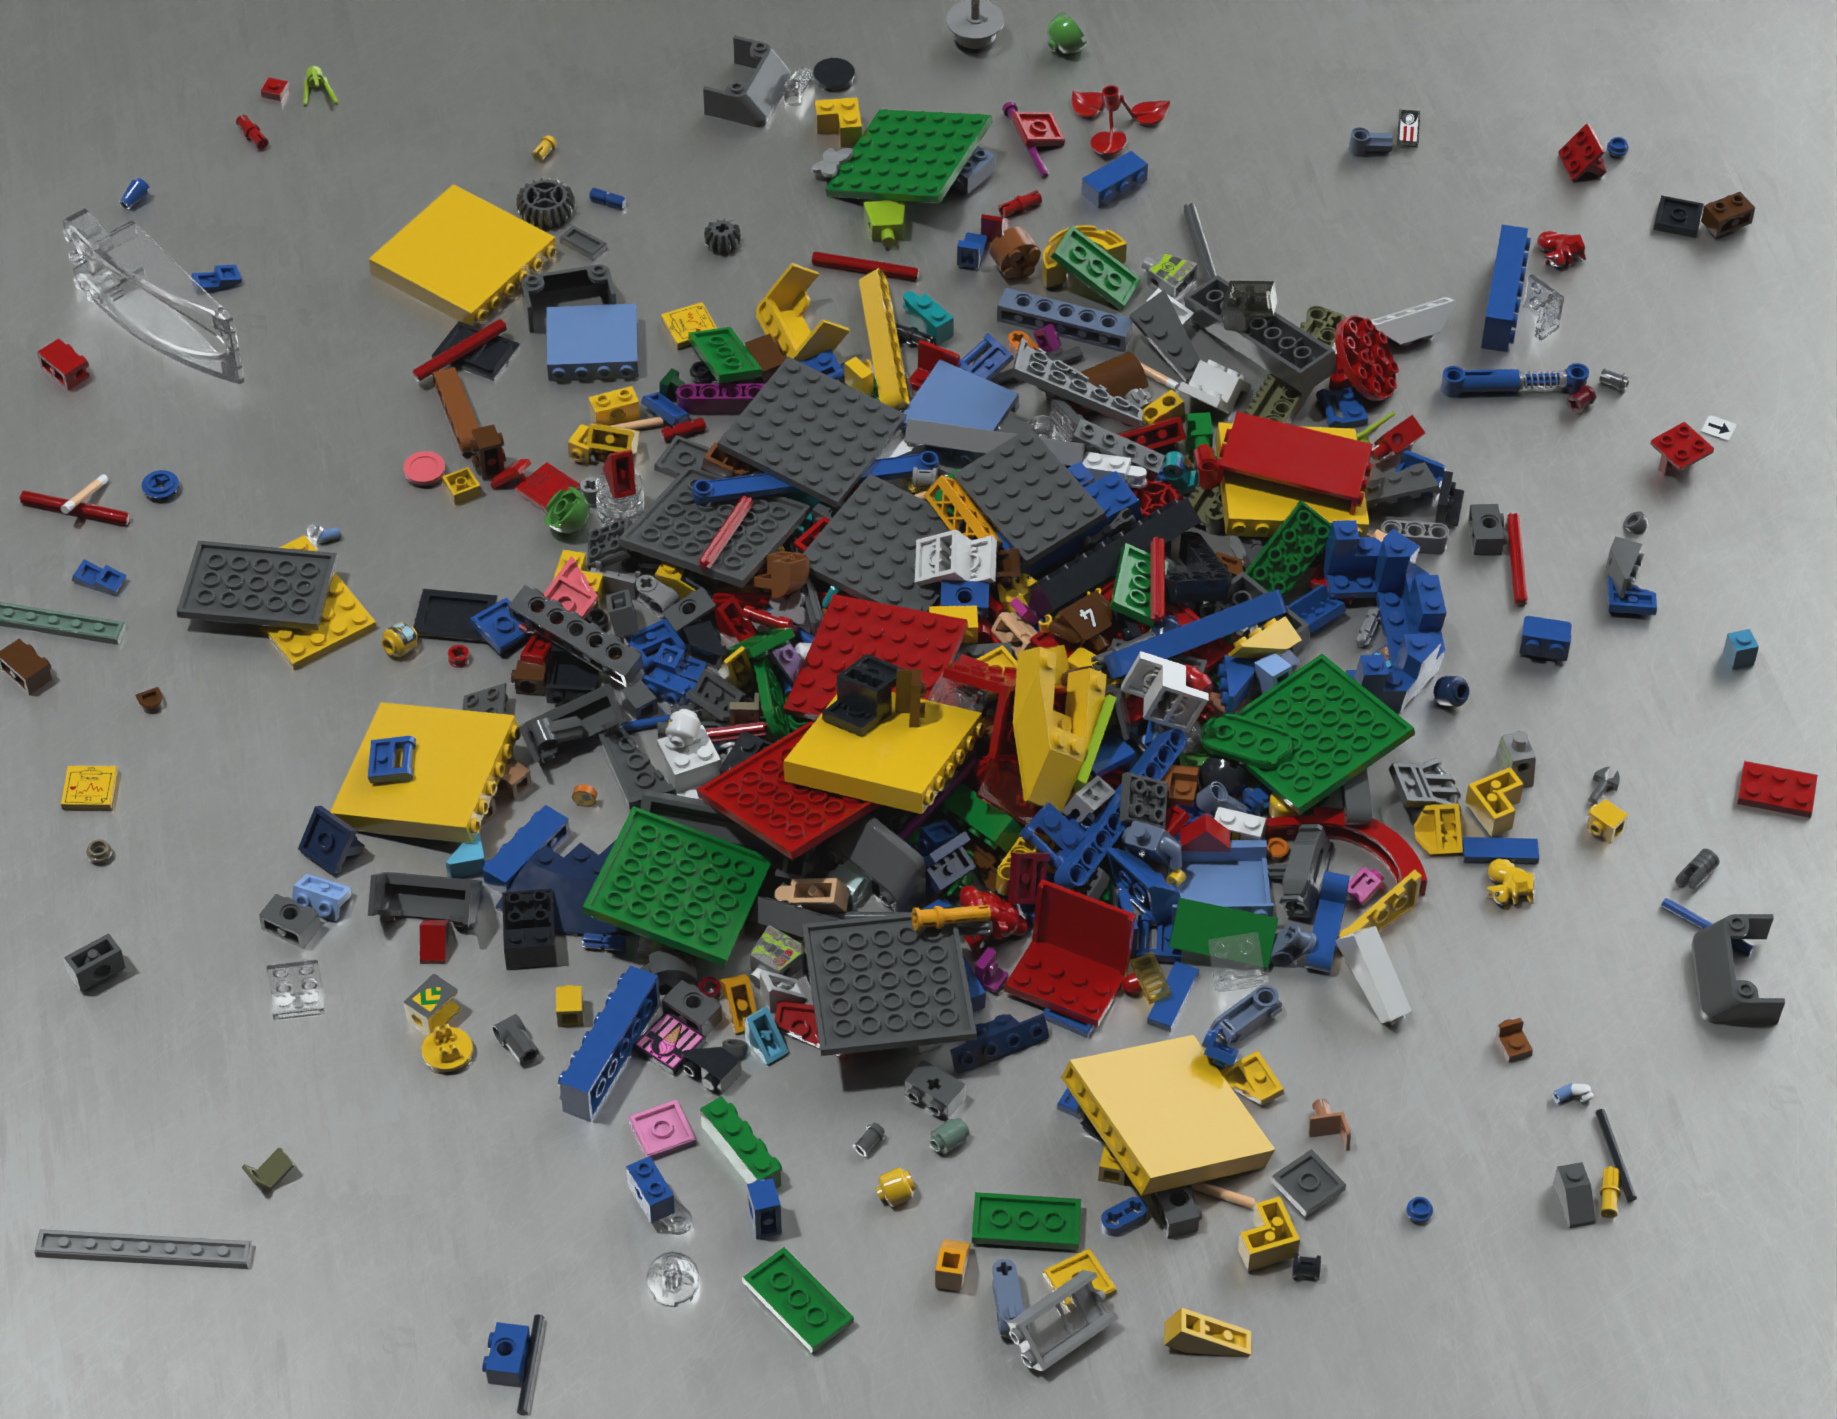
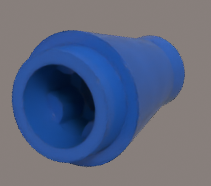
M141 178L131 180L123 197L119 200L120 205L129 210L148 195L149 185Z

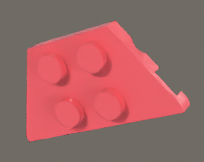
M570 557L543 593L551 601L555 599L560 602L566 610L570 612L575 611L580 614L583 620L599 600L596 592L589 585L587 578L581 572L573 557ZM537 609L534 612L539 613L543 611V609ZM558 620L555 621L553 624H560L563 621ZM523 624L519 626V630L523 633H536Z

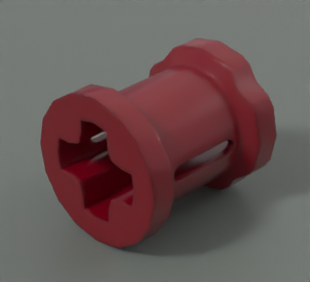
M1583 385L1580 387L1579 392L1567 397L1566 403L1572 412L1578 414L1584 410L1586 405L1593 404L1597 396L1590 386Z

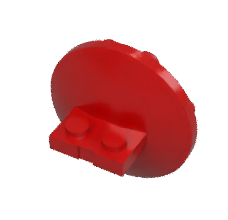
M1351 315L1341 320L1335 333L1337 350L1335 356L1338 371L1330 376L1329 388L1331 390L1347 388L1352 384L1361 395L1371 401L1380 402L1389 398L1397 388L1396 374L1399 372V368L1387 345L1386 335L1384 332L1376 330L1369 318Z

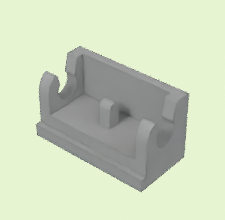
M596 561V568H591L590 572L603 574L605 593L612 594L629 589L632 600L636 599L638 592L636 580L642 576L641 572L636 571V577L602 569V562Z
M1097 775L1073 796L1062 812L1067 816L1074 809H1078L1080 816L1076 819V822H1081L1089 813L1092 814L1111 798L1116 791Z

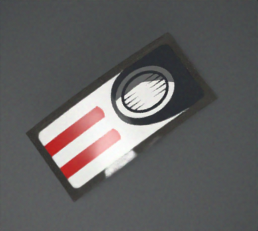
M1399 109L1396 146L1418 147L1420 111Z

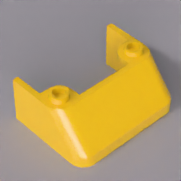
M791 263L757 305L756 318L765 335L770 333L774 341L778 340L783 356L786 355L801 362L828 349H831L833 352L850 330L847 327L822 319L812 332L810 331L802 315L810 305V298L806 291L819 274L816 271Z

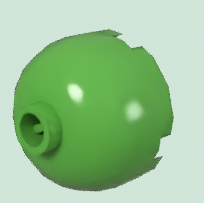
M1061 12L1048 26L1047 35L1049 41L1047 43L1054 52L1058 50L1064 55L1075 54L1087 46V41H1082L1081 38L1084 34L1070 16L1066 19L1063 17L1066 13Z
M571 486L568 487L570 490L564 491L562 489L558 491L546 506L548 514L547 517L544 516L545 524L561 534L577 532L586 526L589 518L590 506L586 497Z

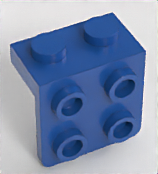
M1526 616L1523 623L1519 654L1567 661L1571 643L1572 624L1567 621Z

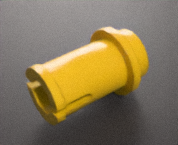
M550 135L542 137L541 143L531 153L534 160L538 159V162H543L549 152L555 150L557 142Z

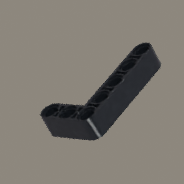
M1192 531L1182 533L1180 537L1179 558L1190 572H1172L1165 575V601L1170 603H1189L1229 599L1232 574L1202 535Z

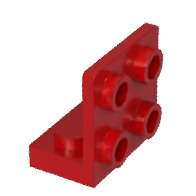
M920 340L918 342V368L907 381V388L918 392L939 360L960 368V355Z

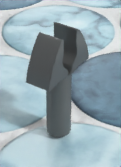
M1610 767L1602 768L1594 773L1593 780L1599 784L1588 798L1590 804H1597L1608 788L1615 791L1618 790L1620 781L1618 771L1614 774L1613 778L1606 780V776L1609 773Z

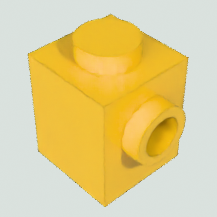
M1604 799L1598 805L1594 804L1588 811L1587 816L1589 818L1586 828L1610 844L1625 830L1628 814Z

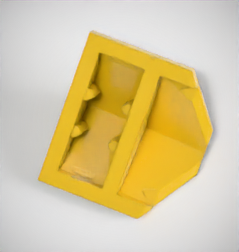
M1459 803L1426 805L1415 822V840L1429 855L1463 853Z

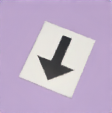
M1709 415L1701 431L1729 441L1737 424Z

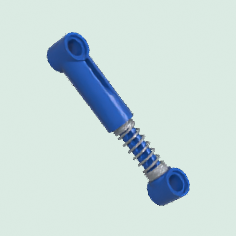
M1573 363L1564 371H1558L1557 373L1555 371H1552V373L1546 371L1544 374L1540 371L1538 374L1534 371L1531 374L1528 371L1525 374L1523 371L1519 372V369L1463 370L1458 366H1449L1443 371L1441 392L1447 397L1455 398L1462 393L1518 392L1524 386L1525 389H1527V386H1531L1532 389L1533 386H1537L1538 389L1540 386H1543L1544 389L1546 386H1550V388L1556 386V388H1565L1570 394H1576L1579 392L1580 387L1583 385L1587 386L1589 369L1581 363Z

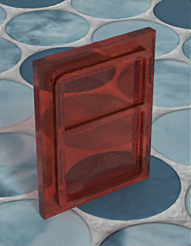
M990 759L976 797L1026 826L1041 808L1024 801L1019 766L1010 760ZM1038 827L1035 829L1037 833L1045 836Z

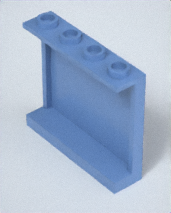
M636 303L547 307L548 381L639 377Z
M939 360L903 412L907 416L906 421L900 428V433L905 436L907 419L997 431L999 425L1003 423L1009 412L1016 413L1020 407L1019 395L1012 390ZM925 445L939 449L948 456H955L966 464L974 462L982 454L980 452Z
M1230 840V852L1181 851L1182 868L1180 869L1185 873L1186 879L1179 887L1176 886V882L1171 884V886L1174 885L1178 889L1181 898L1273 917L1274 903H1271L1266 840ZM1166 866L1168 877L1173 872V870L1169 866ZM1172 905L1171 924L1174 922L1177 905Z

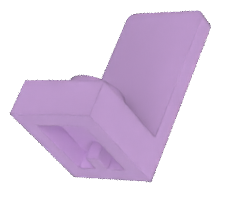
M791 644L780 649H769V654L766 656L773 665L778 664L790 683L794 685L803 665V660Z

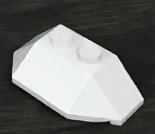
M1444 297L1371 321L1376 330L1384 332L1387 339L1400 344V346H1407L1412 344L1413 340L1430 339L1433 337V334L1441 332L1456 306V300Z

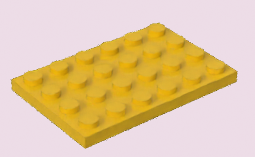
M305 535L279 547L317 551ZM335 572L318 630L259 625L293 670L377 628L375 620Z

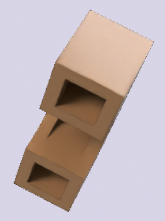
M514 758L508 759L505 773L497 784L495 795L505 794L513 800L518 798L532 786L530 770ZM491 798L488 813L484 815L481 821V827L497 815L495 799Z

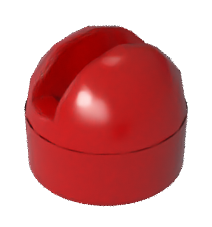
M1135 972L1127 975L1122 981V988L1129 995L1142 992Z

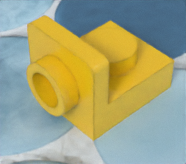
M580 424L568 441L569 458L589 464L591 462L590 447L586 445L589 427Z

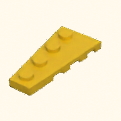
M1413 870L1349 927L1344 928L1339 933L1338 939L1357 930L1376 926L1378 932H1380L1416 907L1422 875ZM1337 946L1336 951L1342 955L1339 947Z

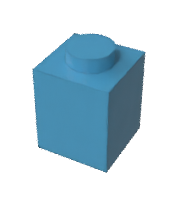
M1747 629L1728 633L1723 653L1733 670L1755 665L1759 646L1751 630Z

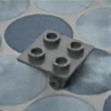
M503 683L465 695L462 710L506 714V702L508 700V695L506 694L507 684Z

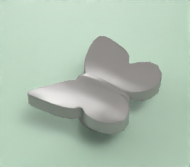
M829 148L823 153V160L814 164L811 170L813 173H821L823 176L833 178L840 170V164L846 163L852 158L853 151L851 148H844L836 152L833 148Z
M795 592L789 598L784 596L772 599V596L770 597L769 603L773 609L769 612L772 613V616L778 618L780 616L786 617L799 625L807 624L806 610L802 607L805 602V595L803 593Z

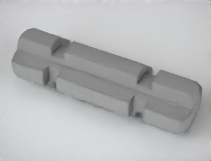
M1378 608L1368 610L1355 639V642L1361 648L1369 645L1380 621Z

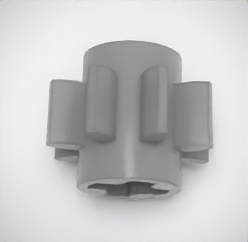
M1141 388L1132 389L1125 396V400L1142 410L1152 403L1150 401L1152 396L1147 390L1143 391Z

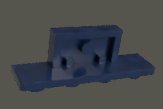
M1042 1013L1025 1021L1018 1022L1012 1015L1002 1014L987 1023L975 1024L977 1040H967L966 1044L950 1049L955 1071L961 1073L1049 1038L1045 1015Z

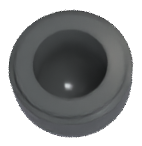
M1633 512L1626 517L1623 526L1630 533L1641 534L1647 530L1648 520L1642 512Z
M727 1039L722 1042V1048L743 1060L747 1055L748 1044L738 1039Z

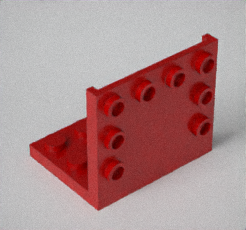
M955 664L954 668H944L943 678L999 694L988 758L995 760H1018L1013 728L1017 668L1005 667L1003 670L1000 667L988 666V670H986V667L972 665L971 669H969V666ZM1055 684L1053 710L1065 715L1067 687Z
M1042 879L1037 889L1032 941L1005 983L1004 992L1098 1028L1121 989L1123 979L1128 975L1136 914Z

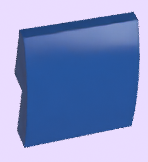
M1109 731L1104 732L1090 774L1093 778L1097 775L1101 777L1135 759L1136 752L1115 734Z

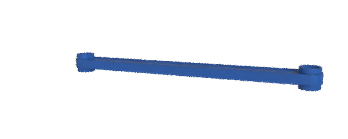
M932 451L875 459L857 484L862 483L869 474L882 480L913 477L914 467L922 470L938 469L939 459L937 454ZM764 473L716 480H697L692 488V498L698 505H707L711 502L740 499L742 496L747 498L801 490Z

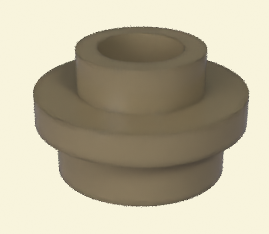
M94 840L87 848V858L93 863H103L112 855L111 846L104 840Z

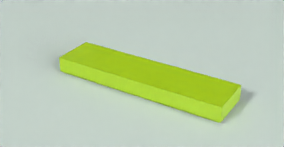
M1110 694L1104 698L1084 762L1074 783L1073 789L1080 791L1087 784L1117 697Z

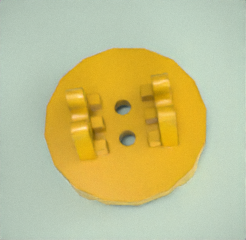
M445 1024L443 1028L435 1027L434 1031L424 1039L421 1046L422 1058L434 1073L441 1074L443 1072L455 1071L471 1063V1056L473 1054L472 1040L466 1032L459 1028L450 1027L449 1024Z

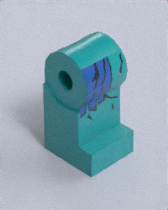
M1176 451L1167 453L1164 459L1163 474L1168 483H1173V489H1179L1180 495L1195 492V487L1199 484L1198 472L1188 469L1183 454Z

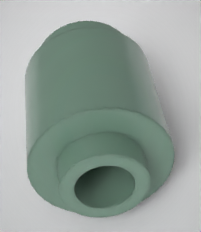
M960 1118L950 1119L930 1133V1144L936 1152L946 1154L966 1141V1137L970 1134L969 1128Z

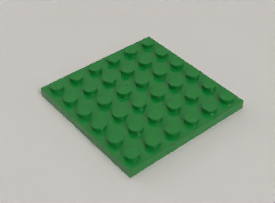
M879 110L862 134V137L853 147L852 158L841 165L837 175L832 178L825 188L826 195L828 197L940 203L993 123L992 116L985 114Z
M1320 654L1235 713L1280 727L1288 732L1292 740L1293 751L1289 759L1283 764L1273 768H1258L1241 762L1238 763L1299 815L1415 735L1413 726L1323 654Z
M633 806L583 905L581 913L725 967L752 909L756 896L768 874L773 858Z

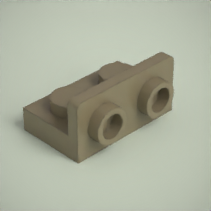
M755 693L754 702H730V726L765 722V718H761V716H764L759 693Z

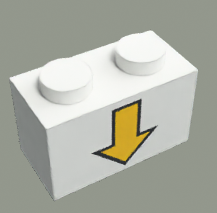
M1222 807L1217 808L1214 819L1230 830V840L1264 839L1266 818Z

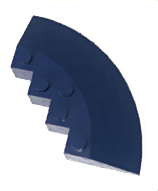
M615 841L599 855L580 842L564 858L544 845L526 862L506 890V892L552 888L555 931H558L560 935L578 937V934L593 933L607 936L612 935L613 932L627 931L581 913L583 905ZM502 898L495 906L496 910L500 911L501 913H503Z

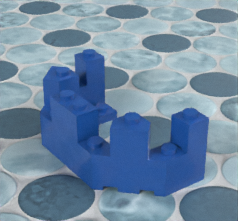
M1356 520L1333 521L1322 558L1329 599H1346L1351 597L1376 598L1385 645H1387L1391 669H1387L1384 655H1360L1356 670H1346V673L1395 713H1400L1406 707V704L1412 698L1414 699L1425 687V684L1439 672L1445 653L1441 630L1447 612L1439 576L1429 575L1428 572L1415 564L1420 546L1396 530L1392 529L1381 542L1375 537H1359Z

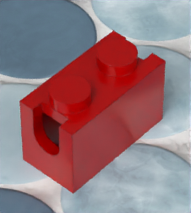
M59 338L37 352L40 367L68 391L90 377L86 371V368L89 367L87 359L82 355L79 356L70 344H65Z

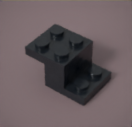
M864 655L837 675V701L822 711V720L863 736L892 714V689L896 686L897 669L903 668L872 655Z

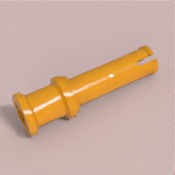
M989 905L949 909L934 906L933 909L923 910L917 907L912 909L911 919L914 930L920 931L924 927L941 929L947 924L990 921L991 912L990 908H988Z

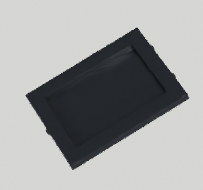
M458 321L434 351L432 358L482 329ZM498 335L449 365L495 381L521 348V344Z
M423 589L413 628L416 630L417 635L486 641L469 624L470 618L496 604L498 595Z

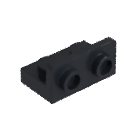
M1444 471L1435 523L1458 526L1464 490L1455 489L1456 482H1452L1453 472Z

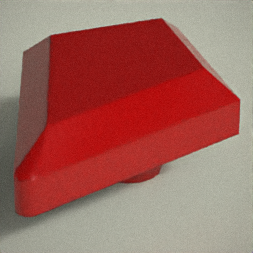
M520 459L511 463L493 478L490 486L494 489L515 477L519 482L524 481L527 476L523 471L532 464L529 459Z

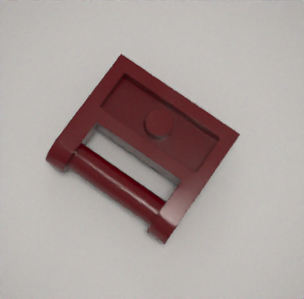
M1011 853L1009 903L1036 904L1038 885L1042 879L1046 880L1047 861H1050V853Z

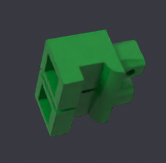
M1210 412L1187 414L1185 448L1189 449L1188 459L1194 462L1195 469L1197 467L1194 459V450L1202 444H1208L1209 447H1212L1213 428Z

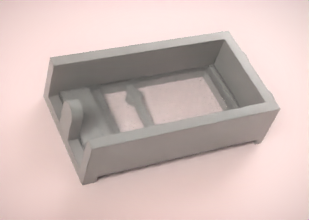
M1081 1270L1071 1280L1014 1319L1007 1321L1010 1328V1337L1019 1345L1023 1353L1021 1358L1027 1367L1039 1371L1046 1370L1119 1319L1117 1314L1106 1312L1102 1304L1107 1299L1105 1293L1102 1290L1094 1289L1091 1281L1097 1278L1095 1272Z

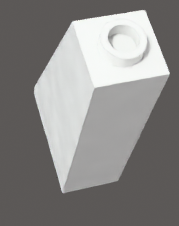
M1376 926L1357 930L1335 940L1380 1022L1390 1021L1391 1025L1405 1020L1404 1015L1411 1012L1412 1009Z

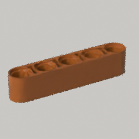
M455 367L432 372L437 394L462 455L471 453L469 440L473 439L472 430L479 428L457 371Z

